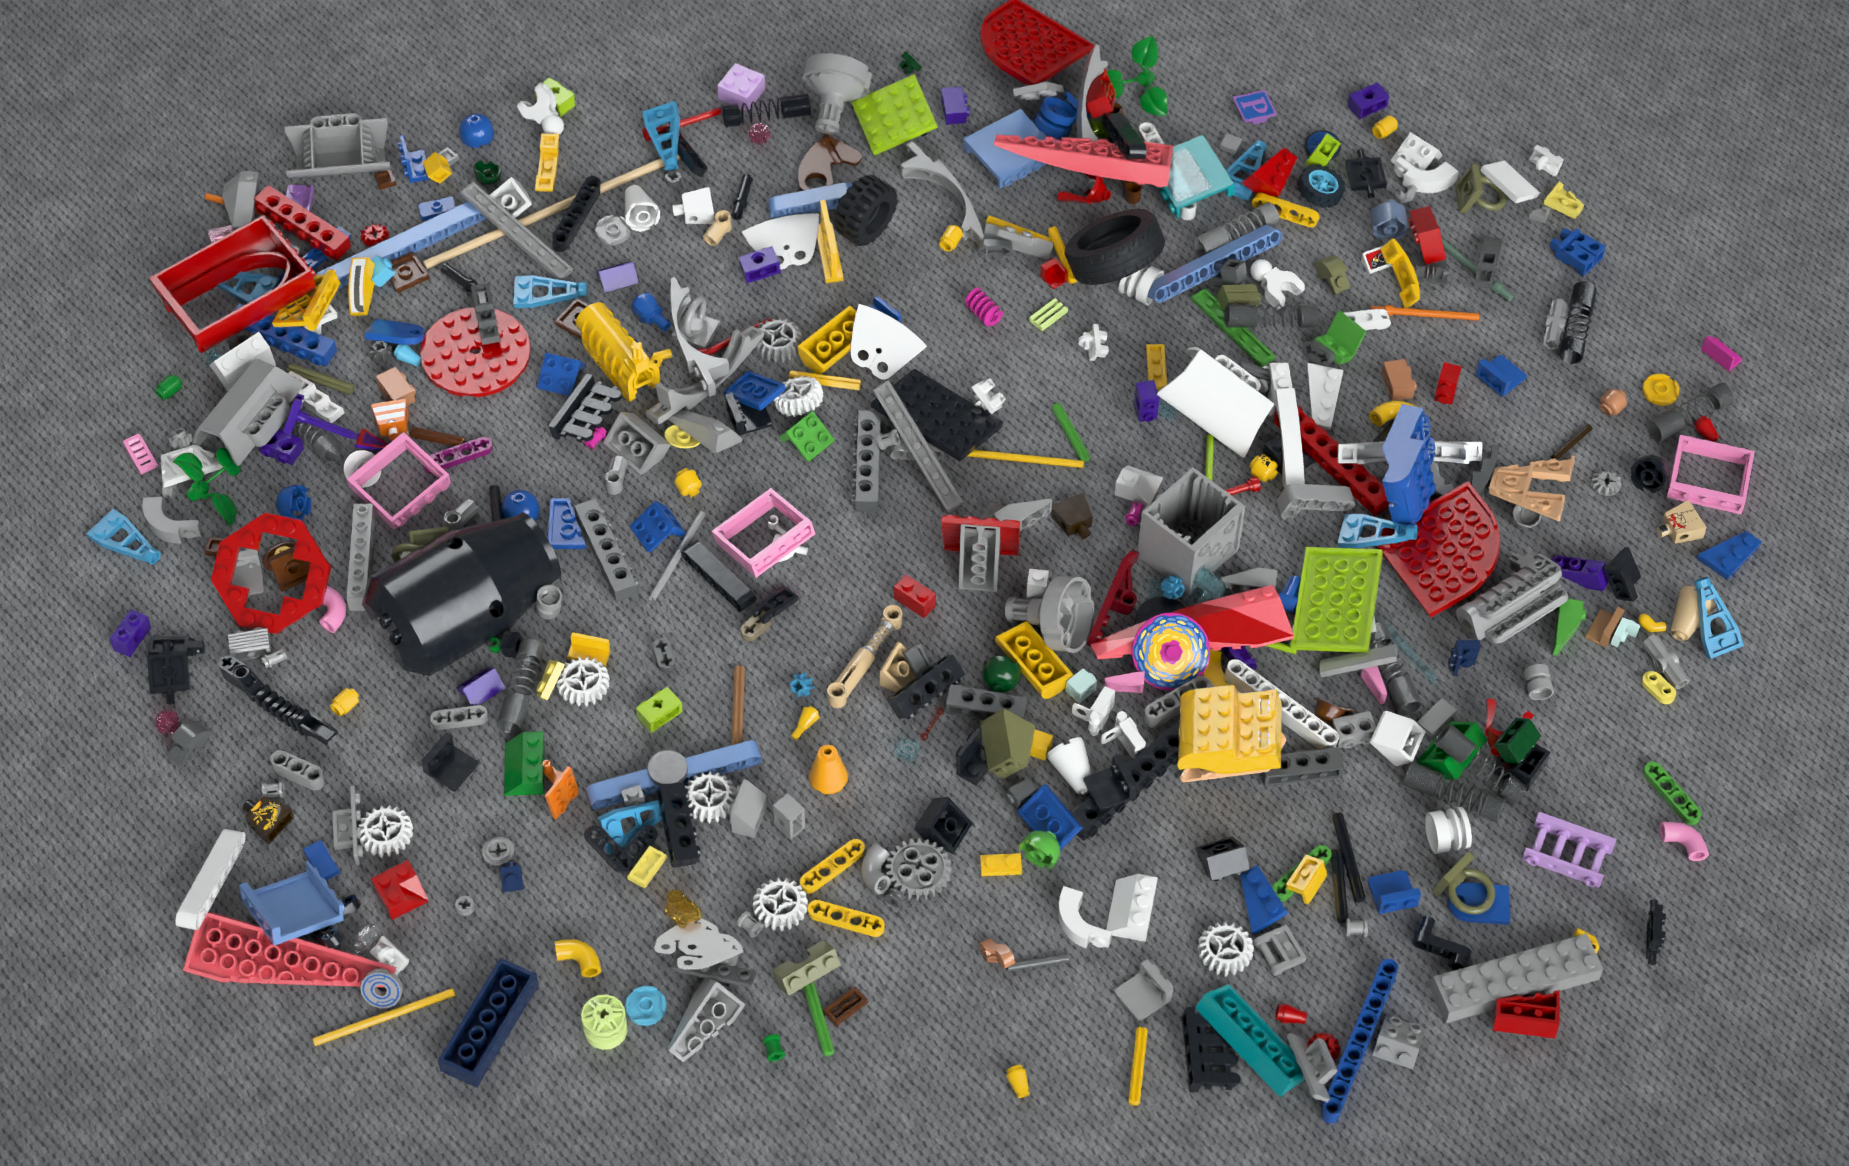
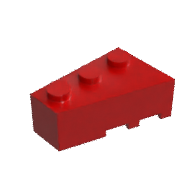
M1106 69L1091 82L1087 92L1086 110L1088 114H1092L1093 119L1102 116L1104 113L1112 112L1114 108L1116 92Z
M1283 148L1243 181L1242 184L1255 194L1264 193L1278 197L1298 157L1286 148Z
M1430 205L1409 211L1410 218H1407L1416 244L1419 245L1425 265L1445 260L1446 256L1440 229Z
M1560 990L1553 991V994L1542 995L1541 993H1536L1531 997L1523 998L1521 995L1496 1000L1493 1011L1492 1031L1556 1038L1560 1025Z

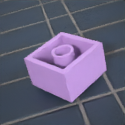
M735 63L717 85L718 99L732 105L737 103L741 109L742 104L746 103L750 110L752 101L756 102L765 90V75Z

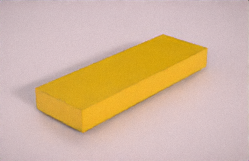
M1146 344L1148 381L1154 380L1157 391L1167 385L1164 344Z

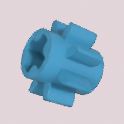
M1172 575L1169 578H1165L1161 583V590L1164 591L1163 596L1173 600L1181 597L1185 590L1184 585L1181 584L1183 579Z
M806 673L793 675L795 680L789 682L791 685L790 692L797 693V697L810 695L809 690L814 688L813 678L807 677Z

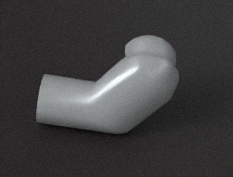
M1410 185L1406 193L1402 191L1399 193L1398 191L1395 194L1396 201L1400 204L1412 201L1417 187Z

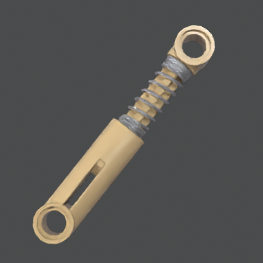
M889 605L884 609L879 627L870 636L865 646L857 650L837 680L828 686L827 696L831 707L841 708L846 704L848 696L874 662L876 651H879V647H882V643H885L884 639L886 640L887 636L902 626V610L899 606Z

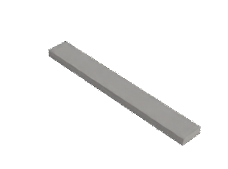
M472 182L460 191V195L553 277L563 280L573 272V268L476 183Z
M887 380L875 388L873 392L946 511L949 513L962 505L964 501L891 382Z

